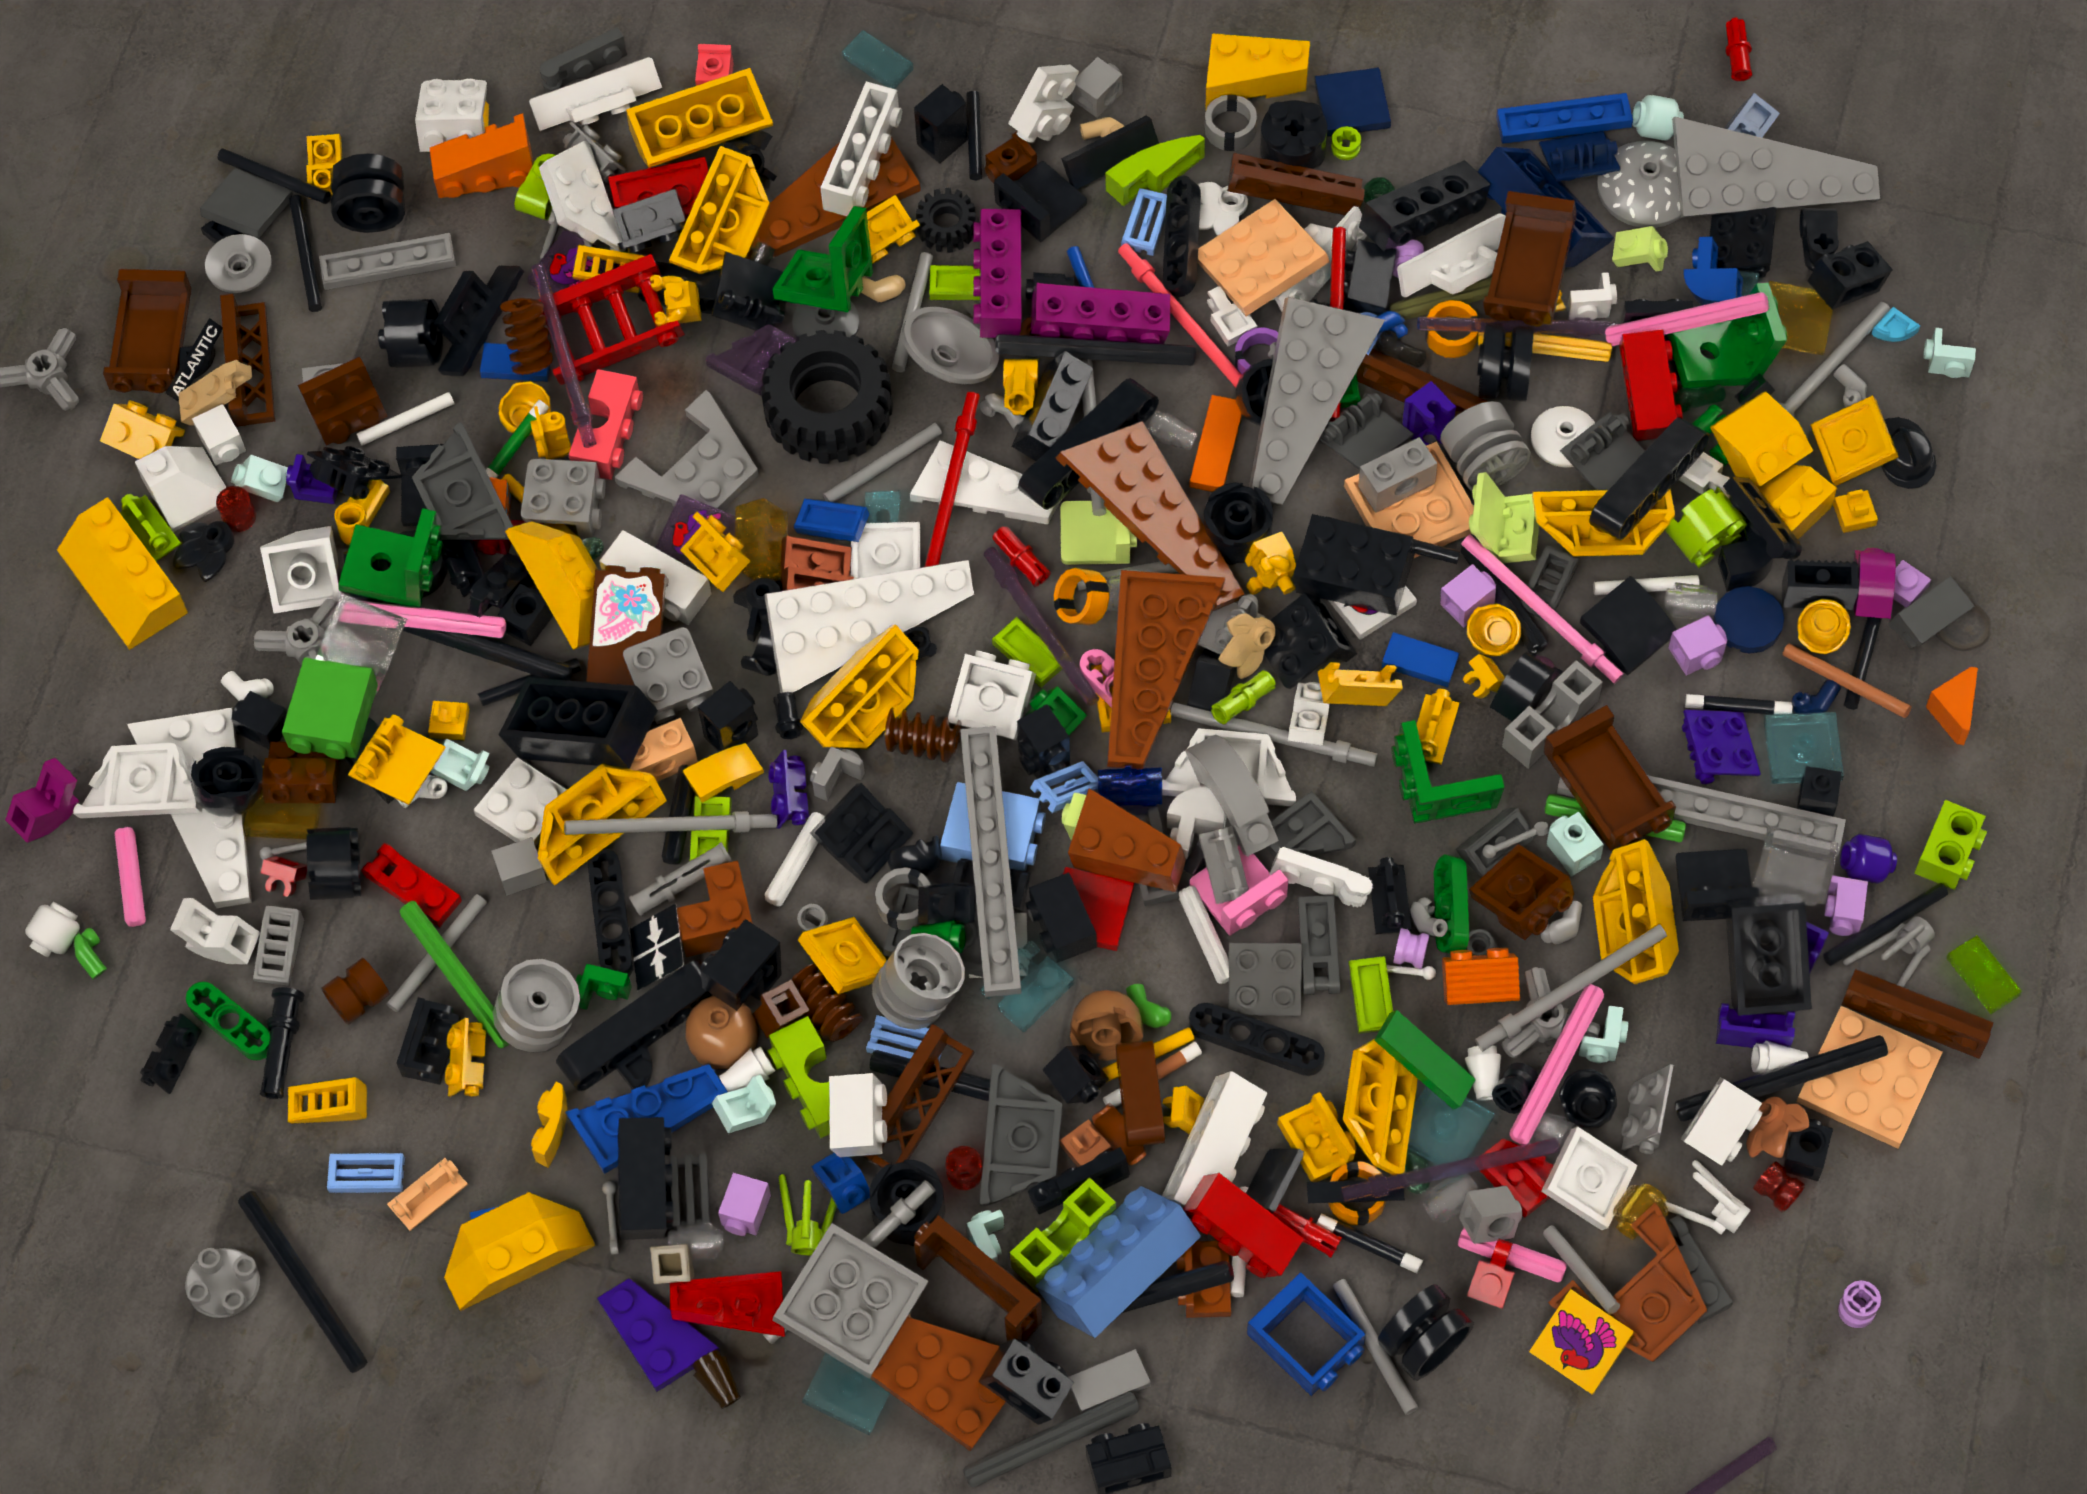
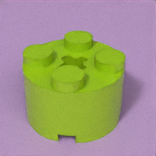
M1717 487L1715 492L1713 489H1710L1681 510L1684 513L1681 517L1682 519L1677 522L1673 518L1665 532L1691 563H1695L1698 568H1701L1714 558L1715 555L1712 553L1714 550L1722 545L1736 543L1742 537L1739 533L1747 526V523L1745 522V517L1732 505L1726 494L1720 487Z

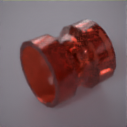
M239 486L226 487L220 491L216 499V506L222 521L227 523L233 532L246 531L252 527L256 520V512L249 493Z
M1775 1161L1761 1175L1753 1189L1761 1196H1768L1773 1200V1206L1781 1213H1784L1799 1197L1806 1185L1798 1178L1788 1176L1786 1168Z

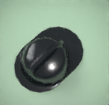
M1900 417L1885 419L1884 421L1899 456L1881 465L1886 477L1895 485L1906 489L1919 488L1927 484L1934 476L1936 469L1935 455L1930 441L1922 429L1909 419Z

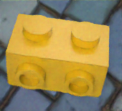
M896 195L867 212L872 264L888 255L889 253L886 248L892 244L897 243L901 247L916 236L913 231L920 226L917 220L912 222Z
M129 400L128 404L113 405L100 441L137 459H141L164 446H172L175 436L183 437L185 430L175 426L177 422L175 419L163 414H157L155 417L147 413L148 407Z
M696 512L692 517L701 527L680 551L718 589L724 592L750 560L741 552L744 545L731 533L725 535L723 532L726 527L716 517L710 515L708 518H705L699 512Z
M1320 1092L1312 1096L1310 1103L1278 1117L1277 1121L1290 1147L1304 1151L1300 1164L1311 1182H1319L1332 1176L1341 1165L1353 1161L1356 1151V1144L1352 1135L1348 1131H1343L1337 1121L1338 1114L1334 1105L1329 1100L1325 1101Z

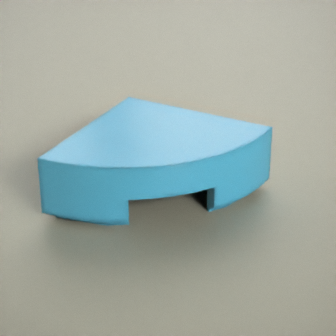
M1892 307L1873 328L1871 335L1884 341H1903L1917 334L1920 325L1895 307Z

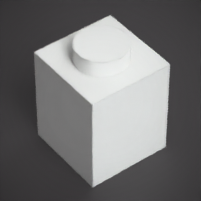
M223 404L192 418L197 433L215 466L223 462H230L236 459L239 454L246 452L241 436Z

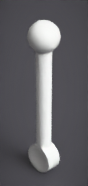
M1386 965L1387 972L1419 975L1423 976L1426 980H1432L1436 976V970L1432 966H1426L1421 970L1412 967Z

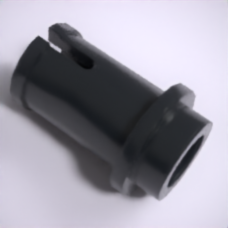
M791 692L777 694V697L773 698L778 720L775 726L776 732L783 739L797 738L801 734L803 725L798 718L796 697Z

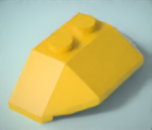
M722 146L719 147L684 225V229L670 256L669 263L698 274H703L721 269L725 252L747 258L770 206L751 157Z
M1670 489L1623 540H1618L1589 523L1590 515L1595 505L1608 490L1532 493L1536 522L1573 556L1643 555L1668 527L1671 520L1675 518V510Z
M533 521L508 528L505 533L573 650L589 645L595 570H598L580 537Z
M896 624L892 625L859 649L811 698L800 723L822 747L867 749L885 730L891 707L894 708V715L897 718L903 709L913 701L916 660H918L919 650Z
M601 764L545 806L537 859L553 885L558 884L624 834L565 835L564 821L645 818L667 801L655 777L651 773Z
M1644 839L1613 849L1609 858L1611 861L1603 872L1593 895L1601 960L1658 924L1663 927L1667 934V937L1613 970L1633 984L1667 975L1679 953L1670 885L1649 842Z
M1373 1039L1353 1050L1343 1121L1353 1139L1374 1166L1397 1178H1402L1405 1171L1418 1078Z
M528 1192L461 1225L444 1278L459 1310L462 1311L594 1247L595 1243L580 1212Z

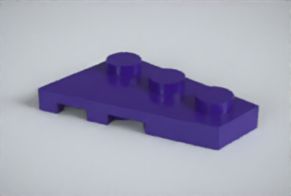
M630 1278L597 1298L604 1312L656 1392L693 1370L692 1364L704 1355L714 1350H718L720 1353L718 1346L687 1322L673 1320L670 1309Z

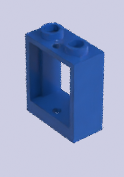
M1301 1272L1248 1322L1247 1335L1310 1396L1319 1388L1322 1391H1326L1338 1378L1339 1375L1336 1372L1345 1363L1349 1366L1353 1365L1365 1351L1363 1346L1366 1334ZM1303 1301L1347 1341L1313 1376L1268 1335Z

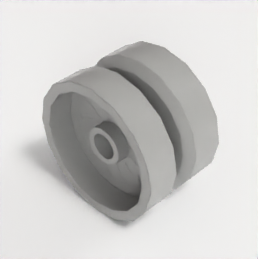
M545 959L526 960L515 965L504 977L492 1011L494 1026L502 1039L514 1048L527 1052L547 1051L559 1045L568 1034L579 1006L580 995L576 981L570 972L558 963Z

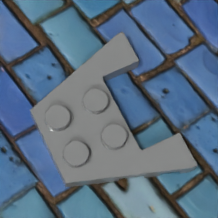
M705 390L685 409L686 417L707 432V434L663 476L658 475L635 457L615 476L617 485L625 489L631 487L642 491V495L652 499L658 497L671 502L672 506L692 514L705 509L707 514L710 515L717 512L721 513L759 476L758 469L710 392Z

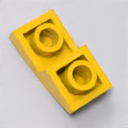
M340 134L306 136L308 165H306L307 183L329 191L332 197L330 173L333 165L342 159Z
M743 743L704 758L684 769L683 773L703 803L730 786L734 790L763 774L764 770L748 745Z
M557 1081L551 1091L546 1090L542 1094L538 1102V1115L542 1125L545 1127H540L536 1131L531 1142L536 1162L547 1168L551 1165L560 1146L567 1117L565 1113L567 1111V1097L563 1085Z

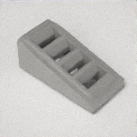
M276 906L265 907L253 975L255 982L290 985L305 921L300 910ZM273 935L288 937V940H272ZM269 950L283 951L285 956L269 954ZM266 963L283 965V971L265 969Z

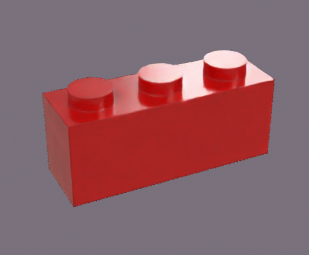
M1663 329L1622 334L1619 349L1633 438L1636 441L1657 439L1676 418L1683 419L1681 405H1675L1673 393H1677L1678 389L1675 372L1670 373L1668 361L1672 360L1670 340L1665 341Z
M1220 1173L1204 1175L1183 1208L1197 1231L1203 1234L1209 1233L1219 1241L1218 1246L1229 1255L1240 1257L1247 1263L1246 1268L1260 1278L1281 1276L1304 1238Z

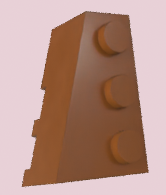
M1090 788L1088 789L1068 850L1073 867L1087 872L1176 892L1186 862L1181 844Z

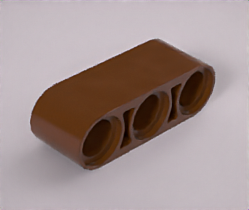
M1153 1040L1116 1044V1062L1127 1147L1165 1143V1132Z

